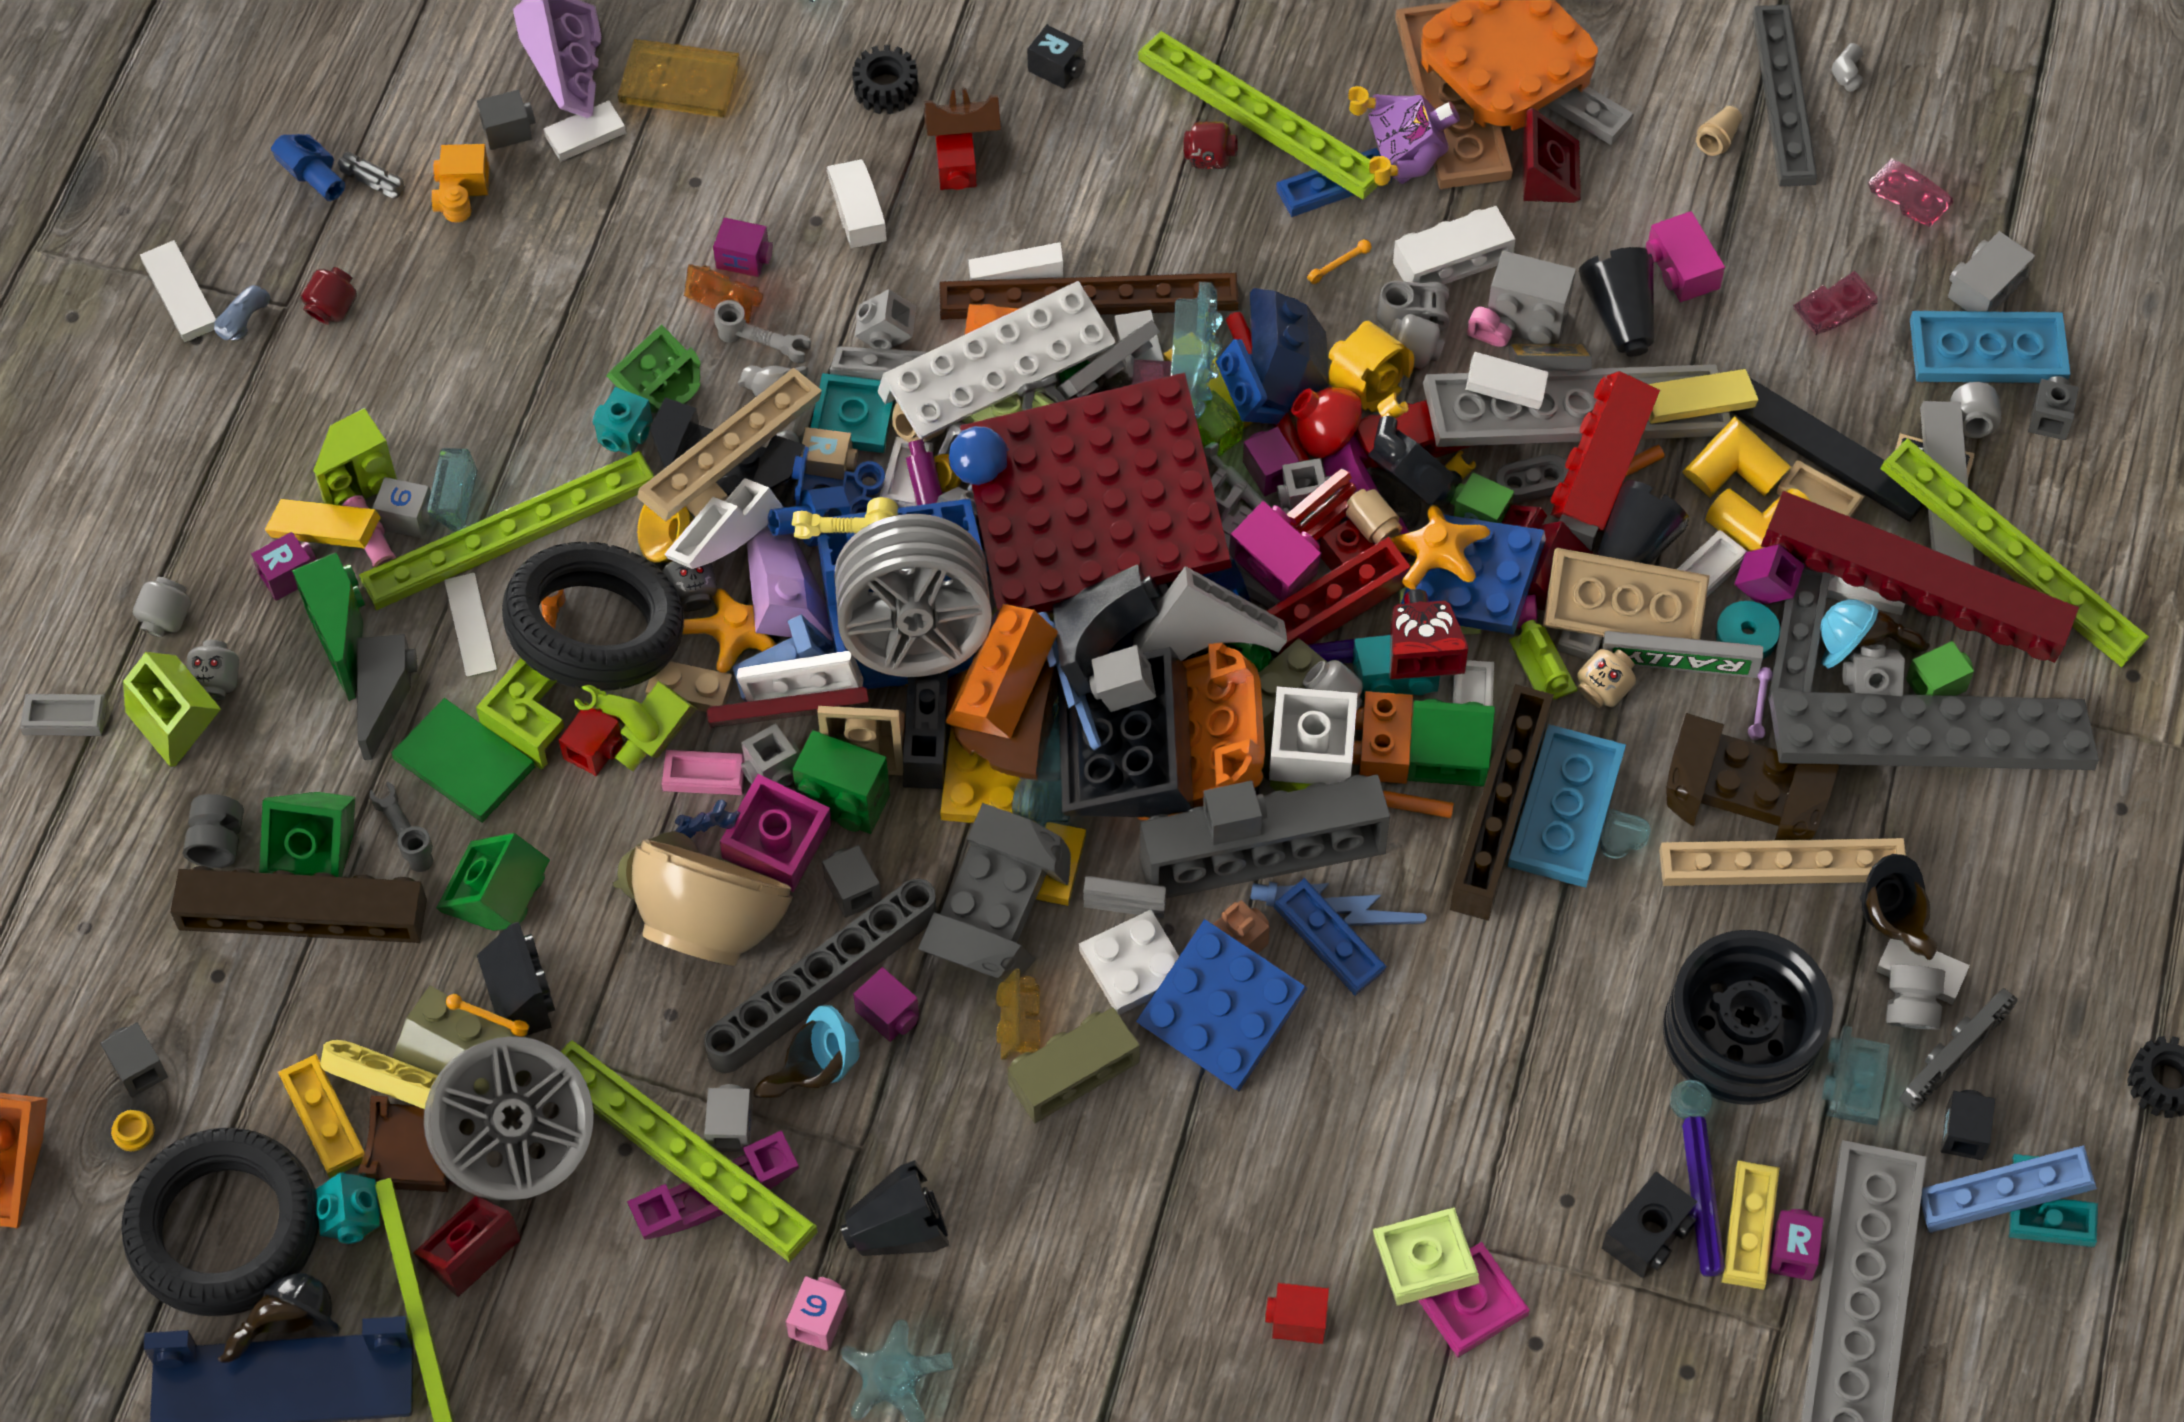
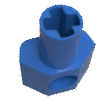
M281 135L275 140L270 148L275 159L299 182L307 181L327 201H333L342 195L345 189V182L331 170L334 157L311 135Z
M843 486L803 490L800 498L801 506L776 508L769 511L768 527L774 536L794 534L795 526H792L793 513L797 511H807L823 517L829 509V517L849 515L850 504ZM817 536L802 539L809 547L818 546Z

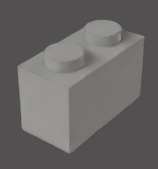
M1999 231L1989 242L1983 240L1976 247L1972 258L1966 264L1961 262L1956 266L1949 277L1952 284L1948 298L1966 311L1994 312L2029 277L2035 255Z

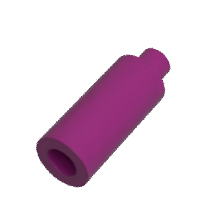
M923 439L911 441L908 443L911 456L905 459L916 504L937 503L938 497L943 493L933 452H926Z

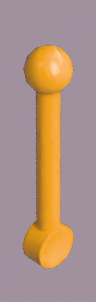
M1366 239L1360 240L1357 247L1321 269H1313L1308 274L1307 279L1312 284H1317L1325 274L1360 253H1369L1372 248L1371 242Z
M451 994L446 998V1005L451 1010L462 1009L509 1028L514 1035L519 1037L527 1035L529 1025L524 1021H511L462 1001L458 994Z

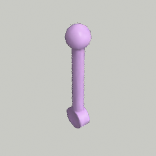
M1767 667L1761 668L1757 675L1760 680L1755 719L1754 724L1748 728L1750 738L1755 741L1765 736L1762 719L1767 686L1773 674L1771 669Z

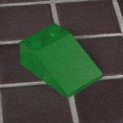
M333 553L294 569L292 572L307 615L348 701L356 698L357 638H362L364 623L359 608L365 606L351 565L343 566L337 553Z

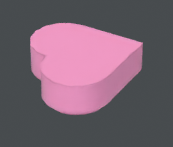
M1477 307L1470 317L1467 335L1485 343L1503 347L1509 343L1512 330L1506 324L1500 322V317L1494 311L1484 307Z

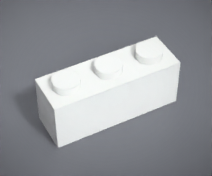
M1497 206L1484 210L1478 209L1467 216L1450 222H1440L1433 228L1419 233H1409L1396 240L1393 264L1403 282H1437L1445 285L1498 266L1503 250L1511 253L1514 252L1515 237Z

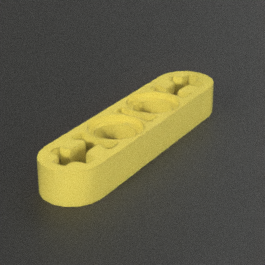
M331 1040L323 1045L320 1063L323 1070L425 1109L428 1093L438 1075L348 1041Z

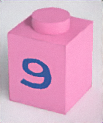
M805 1276L786 1320L789 1338L829 1351L848 1306L845 1290L841 1289L842 1287L831 1279L819 1277L815 1280Z

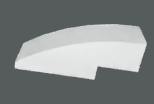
M863 160L827 166V173L850 249L887 241L883 214Z
M744 478L725 501L712 497L667 550L665 555L668 559L691 569L709 564L748 542L768 525L769 511L771 509L783 508V506L769 487Z

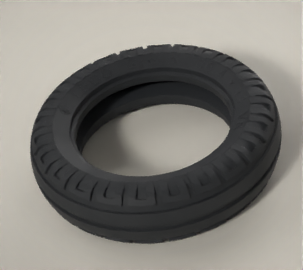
M587 542L564 543L534 554L513 574L505 590L502 604L505 632L516 653L541 675L553 681L557 680V683L575 688L577 686L579 689H583L582 686L593 685L600 689V691L619 690L620 688H629L651 679L663 670L675 655L684 629V615L680 597L668 577L644 557L634 552L629 553L627 549L614 545L610 547L608 544L589 542V544ZM577 586L602 588L617 593L632 602L644 615L647 628L640 636L625 643L606 646L586 644L570 639L552 628L543 618L539 605L548 595L561 589Z
M214 1128L190 1134L173 1142L155 1155L134 1181L127 1196L122 1217V1241L126 1258L139 1282L154 1297L170 1307L200 1316H227L249 1311L264 1298L262 1296L264 1290L269 1289L272 1284L287 1275L300 1273L307 1263L314 1248L319 1228V1220L316 1214V1189L301 1161L287 1147L264 1134L240 1128ZM227 1170L246 1172L266 1182L277 1194L279 1219L272 1239L265 1249L253 1260L231 1271L202 1273L180 1265L166 1252L163 1242L164 1219L174 1198L188 1184L204 1175Z

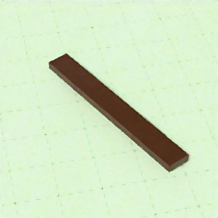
M1237 273L940 281L941 320L967 319L969 304H992L997 307L1021 308L1077 281L1080 282L1099 315L1128 314L1151 310L1152 313L1238 311Z

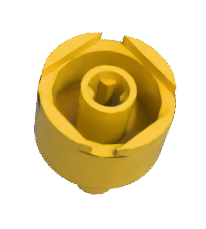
M1369 320L1363 322L1345 341L1340 340L1336 342L1328 356L1332 361L1329 369V384L1332 387L1346 388L1353 391L1361 398V408L1365 411L1369 409L1372 412H1378V404L1394 392L1396 397L1403 389L1398 384L1404 375L1408 378L1410 377L1414 367L1413 352Z

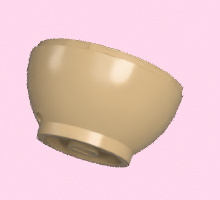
M643 840L641 846H636L632 863V887L636 905L645 923L642 936L657 944L691 956L735 966L740 954L763 941L777 927L786 914L793 898L790 895L791 887L789 885L711 856L651 840Z

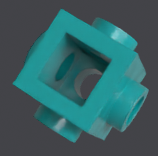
M615 387L605 404H600L593 416L592 422L595 426L598 443L613 452L621 451L629 455L633 454L638 444H643L650 433L653 419L649 400Z
M340 1172L316 1188V1214L319 1220L320 1236L338 1239L340 1243L352 1244L361 1241L365 1235L380 1226V1208L378 1206L375 1179Z

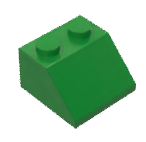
M516 833L470 841L436 909L444 914L492 931L504 930L516 922L521 923L527 915V905L533 893L542 885L545 879L544 871L550 859Z

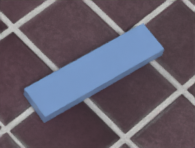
M2083 1145L1922 1188L1921 1206L1927 1228L1931 1233L2092 1191L2097 1188L2087 1152Z

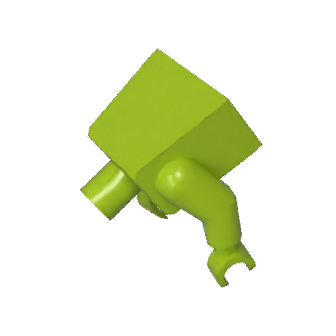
M659 681L642 703L612 694L607 695L605 691H600V689L593 685L582 686L584 690L591 693V704L586 701L584 704L578 698L574 699L575 706L578 709H603V713L621 719L625 726L620 733L627 737L628 741L615 758L633 772L647 754L658 758L697 710V708L674 690Z

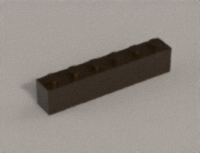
M1517 684L1514 686L1453 887L1451 911L1487 921L1490 919L1549 721L1554 694Z
M196 866L192 869L178 870L170 913L178 930L420 943L427 898L421 881H415L408 877H396L393 880L375 879L369 875H356L353 878L335 877L332 874L323 872L310 876L295 875L284 870L274 871L273 873H255L245 868H237L233 871H215L209 867Z

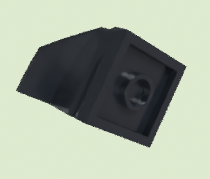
M665 397L650 431L663 466L666 468L711 433L713 429L699 425L697 408ZM774 435L767 448L759 447L716 481V483L728 496L731 495L744 478L773 489L791 478L795 457L801 456L805 445Z

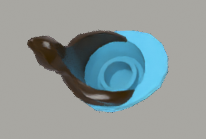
M1860 600L1838 602L1831 606L1821 620V636L1827 648L1822 657L1821 664L1827 669L1840 663L1855 647L1874 645L1888 637L1913 652H1924L1930 647V644L1926 643L1918 632L1911 628L1903 627L1900 623L1897 624L1890 616L1879 612L1874 605H1869Z
M818 1006L812 1011L806 1024L794 1035L787 1049L785 1066L781 1071L764 1077L753 1091L754 1097L778 1098L789 1089H794L797 1086L820 1088L829 1083L841 1081L860 1057L859 1039L853 1026L845 1022L840 1012L833 1006Z

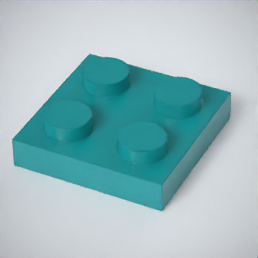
M822 373L819 386L822 393L819 401L815 404L810 428L851 433L852 448L860 451L885 453L895 400L884 404L878 394L881 380Z

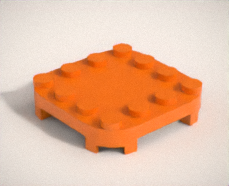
M1460 0L1435 15L1423 26L1421 64L1427 73L1435 70L1474 110L1473 120L1479 125L1485 127L1486 123L1497 126H1511V131L1525 126L1527 110L1532 107L1539 110L1575 87L1582 92L1590 84L1595 69L1598 47L1590 35L1555 0Z
M1223 643L1208 644L1209 653L1182 661L1187 670L1194 808L1203 806L1204 790L1252 781L1254 788H1256L1263 778L1261 770L1264 765L1265 741L1259 673L1256 666L1240 651L1226 647ZM1137 817V818H1138L1139 820H1148L1150 817Z

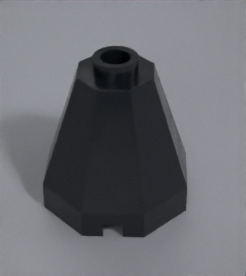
M915 1160L896 1168L845 1213L846 1224L841 1226V1231L850 1250L856 1248L862 1256L935 1252L949 1246V1240L946 1238L948 1231L933 1190L929 1191L927 1187L922 1188L921 1183L928 1181L923 1169Z

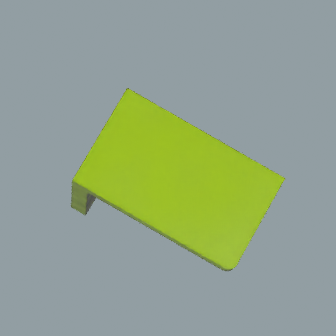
M520 658L476 706V710L482 725L532 759L535 766L543 769L548 764L544 750L562 731L564 723L563 719L538 702L557 680L553 681L541 675Z

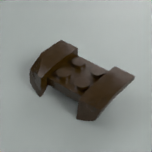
M1686 713L1666 786L1667 806L1693 827L1700 804L1702 803L1779 826L1774 841L1811 840L1817 832L1827 808L1839 764L1779 763L1777 750L1724 735L1722 731L1725 724Z

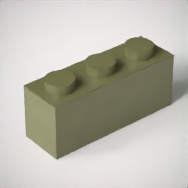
M1114 1007L1103 1013L1097 1011L1087 1016L1082 1021L1081 1026L1068 1033L1060 1032L1051 1037L1043 1048L1034 1053H1023L1015 1058L1010 1067L1007 1068L1008 1086L1035 1124L1140 1062V1044Z

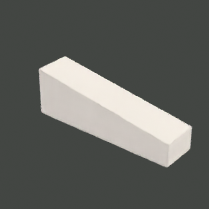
M1061 242L968 260L970 281L1063 278Z

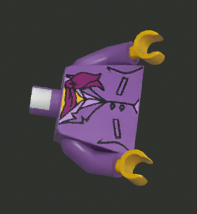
M1361 86L1352 87L1348 93V99L1351 100L1349 110L1352 114L1359 116L1364 114L1367 108L1372 110L1368 116L1381 156H1376L1370 160L1369 172L1374 174V181L1378 185L1384 186L1388 184L1391 176L1401 184L1411 178L1425 176L1438 158L1448 151L1449 146L1443 130L1460 121L1458 112L1451 102L1435 109L1422 95L1392 96L1374 94L1370 98L1368 91Z

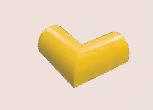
M1733 417L1682 473L1709 498L1735 472L1765 497L1788 473L1791 466L1737 417Z
M1729 488L1716 498L1709 508L1705 520L1718 531L1724 532L1748 552L1764 548L1760 545L1780 497L1762 513ZM1791 488L1786 491L1810 501L1804 493L1797 489Z

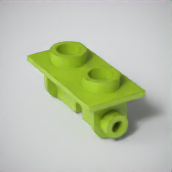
M1535 620L1525 622L1521 626V635L1510 638L1509 643L1533 689L1554 694L1553 700L1577 692L1578 689L1546 628L1541 624H1537Z

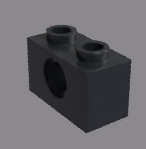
M1655 1172L1607 1230L1602 1249L1643 1279L1652 1267L1658 1271L1665 1264L1672 1253L1669 1246L1676 1237L1683 1240L1690 1233L1697 1222V1219L1693 1217L1697 1200L1661 1174ZM1654 1222L1663 1231L1659 1233L1650 1232L1645 1229L1643 1224Z

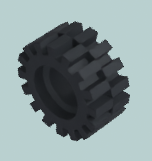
M877 45L872 47V54L865 50L861 53L862 59L856 58L854 62L855 67L852 68L854 95H856V100L859 104L863 102L865 109L869 111L874 106V113L881 114V110L884 108L887 109V114H893V107H897L900 112L905 109V103L910 106L914 102L913 96L917 97L918 72L915 59L912 60L909 52L902 55V48L896 46L894 51H891L890 45H884V50L879 51ZM883 74H890L899 78L896 82L888 85H880L872 81L875 77Z
M2165 1036L2158 1037L2155 1043L2152 1039L2146 1042L2143 1049L2140 1048L2128 1071L2130 1075L2127 1083L2128 1086H2133L2130 1092L2133 1099L2141 1096L2138 1105L2145 1109L2150 1104L2153 1106L2150 1114L2158 1116L2161 1110H2165V1118H2172L2176 1111L2179 1117L2184 1115V1085L2178 1089H2169L2159 1084L2153 1075L2155 1067L2168 1065L2178 1070L2184 1078V1047L2178 1045L2180 1037L2172 1036L2169 1043L2166 1042Z

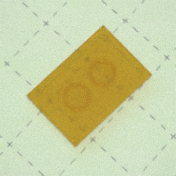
M634 39L617 94L618 102L724 118L740 64L739 53Z

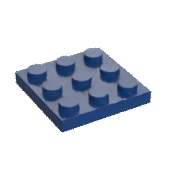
M1443 515L1449 523L1483 525L1490 530L1489 536L1469 544L1464 549V555L1474 569L1476 578L1473 582L1467 583L1451 571L1436 568L1429 570L1416 589L1426 591L1429 602L1446 601L1450 603L1459 626L1514 635L1546 541L1544 530ZM1406 587L1404 596L1407 592L1411 591L1412 589ZM1404 596L1401 601V604H1405Z
M1204 919L1136 1022L1235 1090L1240 1091L1308 988Z

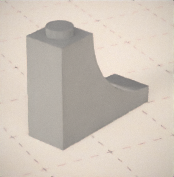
M1186 566L1158 602V615L1144 622L1133 636V646L1137 645L1142 653L1171 647L1180 661L1201 649L1209 647L1208 644L1229 642L1252 643L1279 652L1287 642L1283 620Z

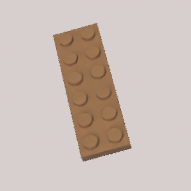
M1459 1L1396 9L1395 16L1415 96L1422 95L1435 109L1451 102L1460 118L1459 122L1443 130L1449 148L1433 165L1439 189L1510 180L1513 171L1501 126L1486 123V126L1482 127L1473 120L1474 110L1435 70L1427 73L1421 64L1423 26L1435 15Z

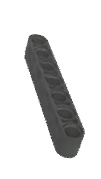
M920 878L905 882L713 1024L706 1031L704 1037L707 1058L711 1067L721 1073H731L739 1069L810 1016L812 1011L818 1006L826 1004L925 930L933 913H937L935 889L932 884ZM917 900L926 902V904L921 907H913L909 905L911 902ZM883 924H892L895 926L893 929L889 931H882L878 929V927ZM854 947L863 949L861 953L856 955L846 953L848 949ZM820 971H826L831 973V975L825 979H818L813 977L816 973ZM788 995H794L799 997L795 1002L785 1003L781 1001L784 997ZM756 1019H762L766 1021V1023L760 1027L754 1028L748 1025L751 1021ZM728 1043L733 1045V1048L727 1052L715 1050L721 1044Z

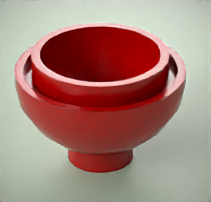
M1337 387L1327 388L1316 393L1311 389L1301 392L1295 399L1291 412L1297 417V435L1303 449L1316 459L1331 456L1341 450L1352 438L1361 421V398L1351 390Z

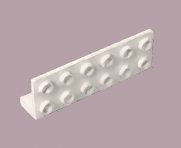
M1077 281L883 373L878 394L884 404L896 400L917 436L923 439L1018 393V389L1024 384L1054 376L1112 348L1115 344V339L1080 282Z

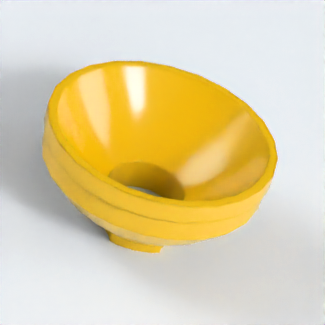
M644 504L639 515L637 536L640 550L649 561L654 563L672 562V560L666 557L665 553L694 520L686 506L669 520L664 521Z

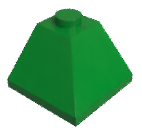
M309 792L264 798L262 802L259 873H273L274 871L284 870L295 875L313 876L315 873L323 872L332 874L335 877H342L354 832L355 797L323 792Z

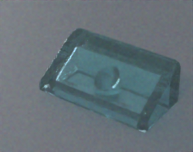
M443 448L439 454L427 512L441 524L456 532L465 528L478 470L468 449Z

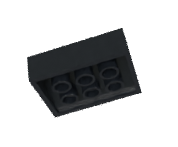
M1171 647L1143 653L1151 665L1156 698L1111 712L1102 699L1097 700L1094 697L1092 691L1085 694L1101 746L1096 750L1090 747L1075 705L1068 708L1058 673L1062 812L1065 816L1151 818L1159 814L1171 815L1194 808L1187 670Z

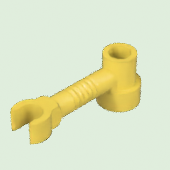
M878 497L868 502L865 518L821 517L818 514H812L807 511H797L793 513L792 526H795L794 537L808 539L812 536H819L821 533H857L876 521L897 516L899 507L895 501L889 498Z

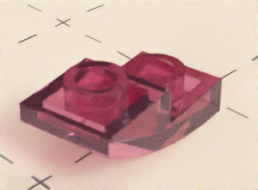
M1892 158L1868 182L1871 193L1898 204L1902 215L1929 227L1954 203L1953 198L1934 182Z
M1853 271L1829 289L1822 285L1793 305V309L1814 334L1818 335L1859 316L1876 305L1878 300L1875 293Z

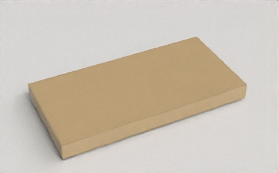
M1556 548L1553 556L1543 627L1604 637L1605 631L1700 640L1710 575Z

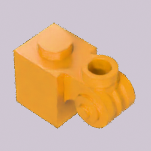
M485 144L441 145L440 160H434L433 166L435 182H440L439 189L432 190L433 212L443 213L444 217L451 222H463L470 217L472 212L468 196H488L490 165Z

